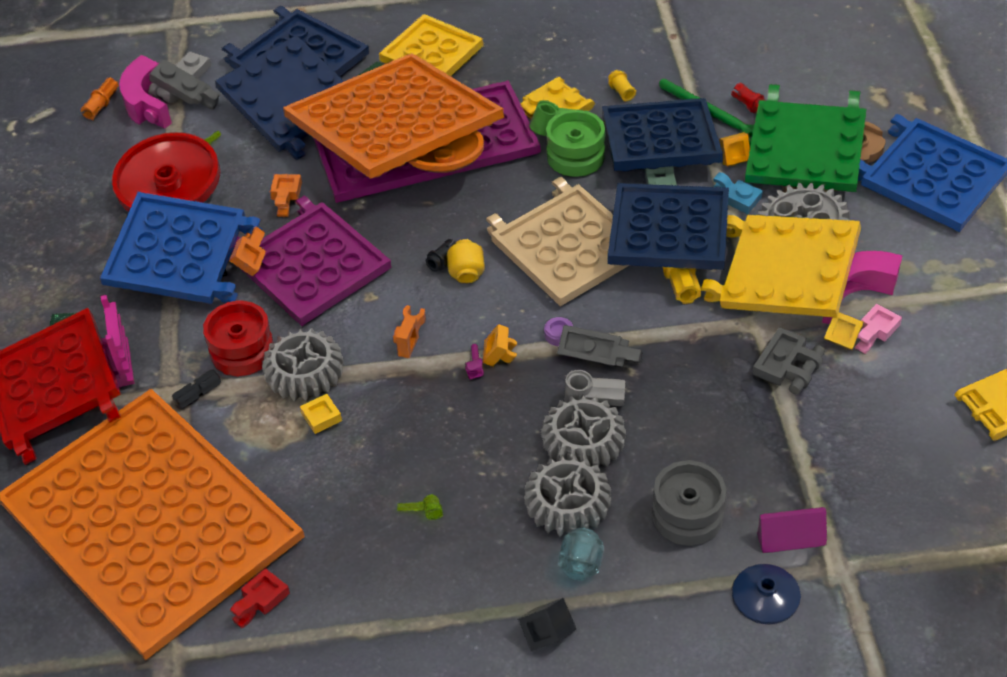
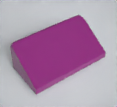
M825 507L761 514L757 530L761 551L763 553L825 546L827 543Z

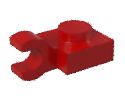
M265 568L241 588L244 598L237 601L230 608V611L235 615L232 621L242 629L252 621L257 610L266 615L290 594L288 585Z

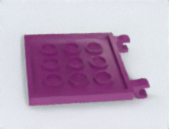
M306 196L295 201L301 208L297 211L300 216L262 239L259 247L264 249L266 253L259 271L253 276L243 271L301 326L392 268L391 260L327 205L321 202L315 206Z

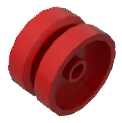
M242 300L227 302L209 313L203 324V334L208 346L209 355L217 370L226 375L238 377L251 375L263 369L264 352L269 351V344L274 343L270 332L268 316L262 307L253 302Z

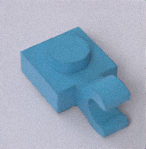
M719 172L713 178V181L716 182L714 187L729 188L728 205L746 214H749L762 198L763 190L741 180L734 184L724 173Z

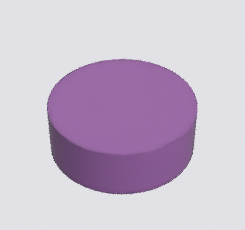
M555 317L547 321L544 326L546 341L551 345L559 346L563 326H573L572 322L563 317Z

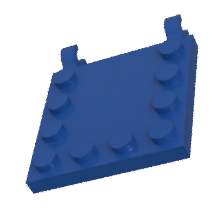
M896 114L890 120V123L895 125L888 130V133L898 138L873 166L866 164L860 159L858 181L862 180V186L960 232L1007 176V158L918 118L911 122L902 115Z
M137 192L101 274V283L106 286L212 304L214 297L224 303L236 301L238 293L234 292L236 284L221 282L239 232H243L245 235L247 233L251 234L255 226L262 230L259 227L261 220L257 217H245L243 209Z

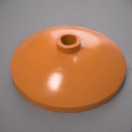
M476 130L468 136L456 139L446 146H441L428 152L425 156L417 157L408 162L414 167L427 172L447 173L456 171L472 164L482 154L484 139L482 134Z

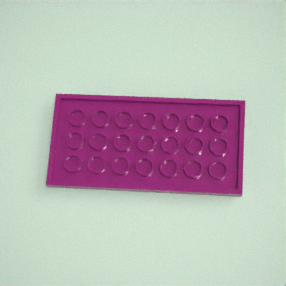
M509 80L472 89L502 107L504 118L490 126L478 129L484 139L482 154L472 164L456 171L447 173L427 172L406 162L403 166L395 167L379 177L370 179L313 138L335 203L541 153V146L535 133L529 127L530 123Z

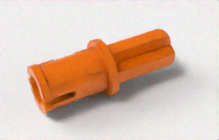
M110 77L105 80L98 90H93L90 99L80 109L83 112L82 115L89 120L95 119L99 111L104 106L107 107L109 105V99L119 87V83Z

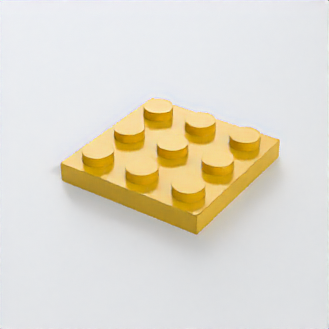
M423 14L379 53V58L381 62L387 64L413 53L449 76H452L483 47V38Z

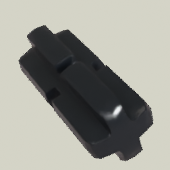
M210 369L193 380V385L189 383L173 393V402L179 409L185 408L200 398L199 394L205 395L220 385V376L214 369Z

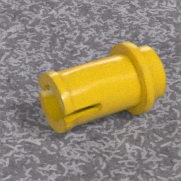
M620 70L610 73L608 77L609 86L619 93L623 101L632 100L637 92L627 80L626 73Z

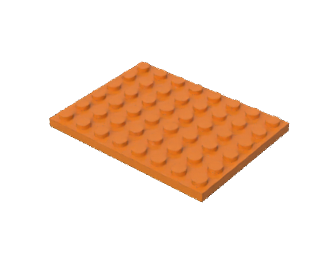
M149 389L120 409L121 418L109 423L108 419L104 420L0 492V504L145 660L305 537L300 526L152 389Z

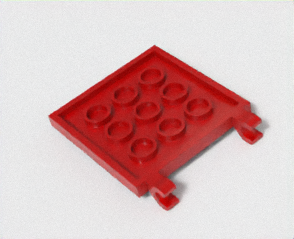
M89 308L0 350V433L4 445L9 450L14 448L16 455L22 456L25 465L37 459L29 440L97 406L100 407L103 414H106L109 423L121 418L120 412L113 398L120 396L121 392L94 316Z

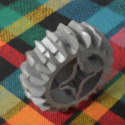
M300 328L298 333L292 334L288 331L287 337L278 336L277 343L269 344V351L264 352L262 368L265 381L274 393L279 392L283 399L290 395L293 401L298 397H303L307 401L308 396L314 395L318 398L320 392L329 393L330 386H337L338 378L342 377L344 360L341 348L338 346V343H335L332 336L327 337L324 331L316 334L313 328L308 332H303Z
M583 394L580 400H575L571 396L568 403L560 400L558 408H550L549 415H546L543 420L541 438H543V447L545 451H548V456L552 460L557 459L558 462L562 455L566 460H572L576 455L578 462H583L588 458L590 467L594 465L599 467V464L608 468L610 460H617L619 452L624 448L626 429H624V420L622 416L618 415L616 407L610 408L607 400L599 403L596 396L592 400H587Z
M562 455L558 462L549 458L547 466L539 464L537 472H531L529 481L525 485L526 495L524 496V503L530 518H534L537 527L545 525L547 534L555 529L559 537L564 532H570L574 538L577 530L587 534L589 526L597 528L599 520H605L607 510L611 506V487L607 483L606 473H600L598 465L590 467L588 458L583 462H578L576 455L572 460H566ZM543 496L548 497L549 501L554 503V505L549 504Z

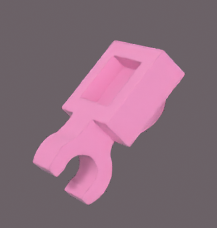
M876 304L861 319L864 323L861 328L862 331L857 337L861 340L857 343L855 349L866 354L877 338L885 342L900 326L902 317Z

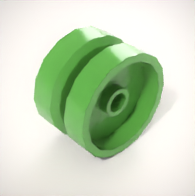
M576 109L561 112L549 120L546 127L547 160L554 171L565 176L579 177L589 175L603 165L605 159V126L597 115L589 111Z

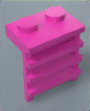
M107 295L100 296L107 330L106 337L101 339L118 387L135 384L129 340L125 335L120 314L117 312L116 302L109 303Z

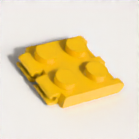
M557 77L524 96L523 102L520 104L525 115L532 119L536 106L541 100L551 101L559 108L590 111L594 107L595 102L584 98L579 94L578 89L570 88L564 83V79Z
M1007 369L965 386L954 394L958 401H963L972 411L971 416L976 421L980 420L990 431L989 436L993 441L1007 436Z

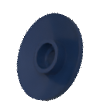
M757 564L744 569L736 577L732 589L733 601L737 609L748 619L761 624H777L786 621L797 611L801 599L800 588L795 578L786 570L770 564ZM762 586H768L773 589L766 590Z

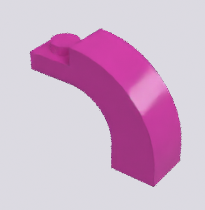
M141 55L128 65L120 78L119 86L126 112L138 125L148 120L150 123L165 129L172 124L167 104L149 95V87L153 83L149 80V75L159 63Z
M884 251L855 252L842 300L847 295L861 290H871L893 295L903 255ZM823 317L822 323L830 324L832 317Z

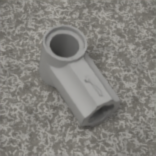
M571 371L565 379L564 401L568 403L571 396L575 400H580L584 394L587 400H592L596 396L599 403L607 400L610 406H624L625 380L592 378L586 371Z

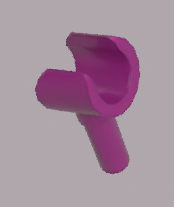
M477 344L471 345L472 361L465 362L466 373L470 380L484 375L483 362L479 357Z

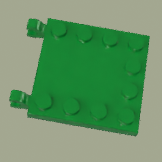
M769 84L767 101L759 100L745 182L780 186L790 185L792 187H797L798 183H801L803 188H807L810 183H813L814 189L824 185L825 190L834 189L836 191L856 192L867 110L859 108L860 91L850 90L848 107L779 102L780 85Z

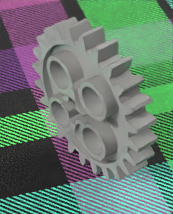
M798 183L797 189L794 190L788 185L787 192L785 193L779 189L776 190L777 198L768 196V203H762V211H758L760 216L850 220V211L847 209V202H842V195L834 196V189L824 192V185L813 189V183H810L807 188H803L802 184Z

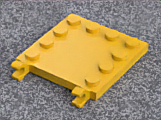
M727 215L726 236L730 238L740 237L725 285H721L712 279L703 280L701 291H706L704 301H720L721 308L837 318L861 231L860 221L747 215L746 221H743L737 216Z

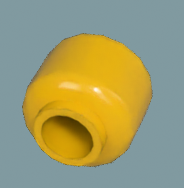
M462 239L448 249V271L450 276L458 282H475L484 273V254L480 245L471 240Z

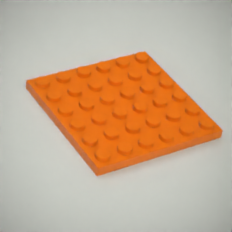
M413 53L283 107L284 117L370 179L379 177L395 167L403 166L408 161L425 156L432 150L446 146L456 139L468 136L472 132L485 126H490L504 118L502 107Z

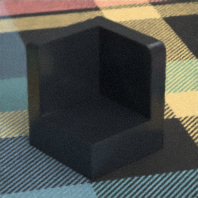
M564 598L536 607L518 618L531 651L559 642L576 630Z

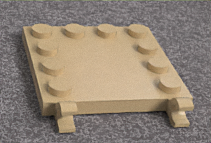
M559 177L552 181V185L557 188L552 191V195L555 198L508 224L496 213L487 217L486 221L491 225L487 228L488 233L491 235V241L561 307L629 265L608 264V248L613 214L579 184L571 187L564 178Z

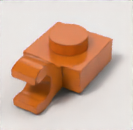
M274 174L270 195L271 200H275V206H278L277 217L289 216L290 200H298L302 185L301 175Z
M255 226L251 234L247 233L238 239L229 261L249 275H255L259 271L266 253L264 249L259 247L265 232Z
M407 305L403 309L404 320L401 326H397L395 329L393 342L397 344L398 356L410 358L419 338L418 331L421 325L424 324L426 316L425 309L423 308L420 309L419 314L412 316L411 307Z

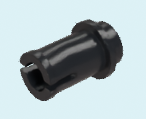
M447 239L439 248L428 252L425 262L429 269L441 271L446 267L448 249L456 244V241L452 243L453 239Z

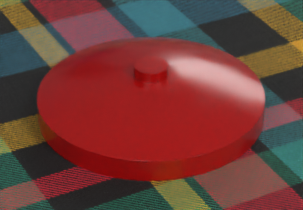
M180 132L159 134L137 143L119 159L113 171L112 186L119 203L128 212L137 192L204 203L218 185L221 172L220 164L212 146L198 136Z

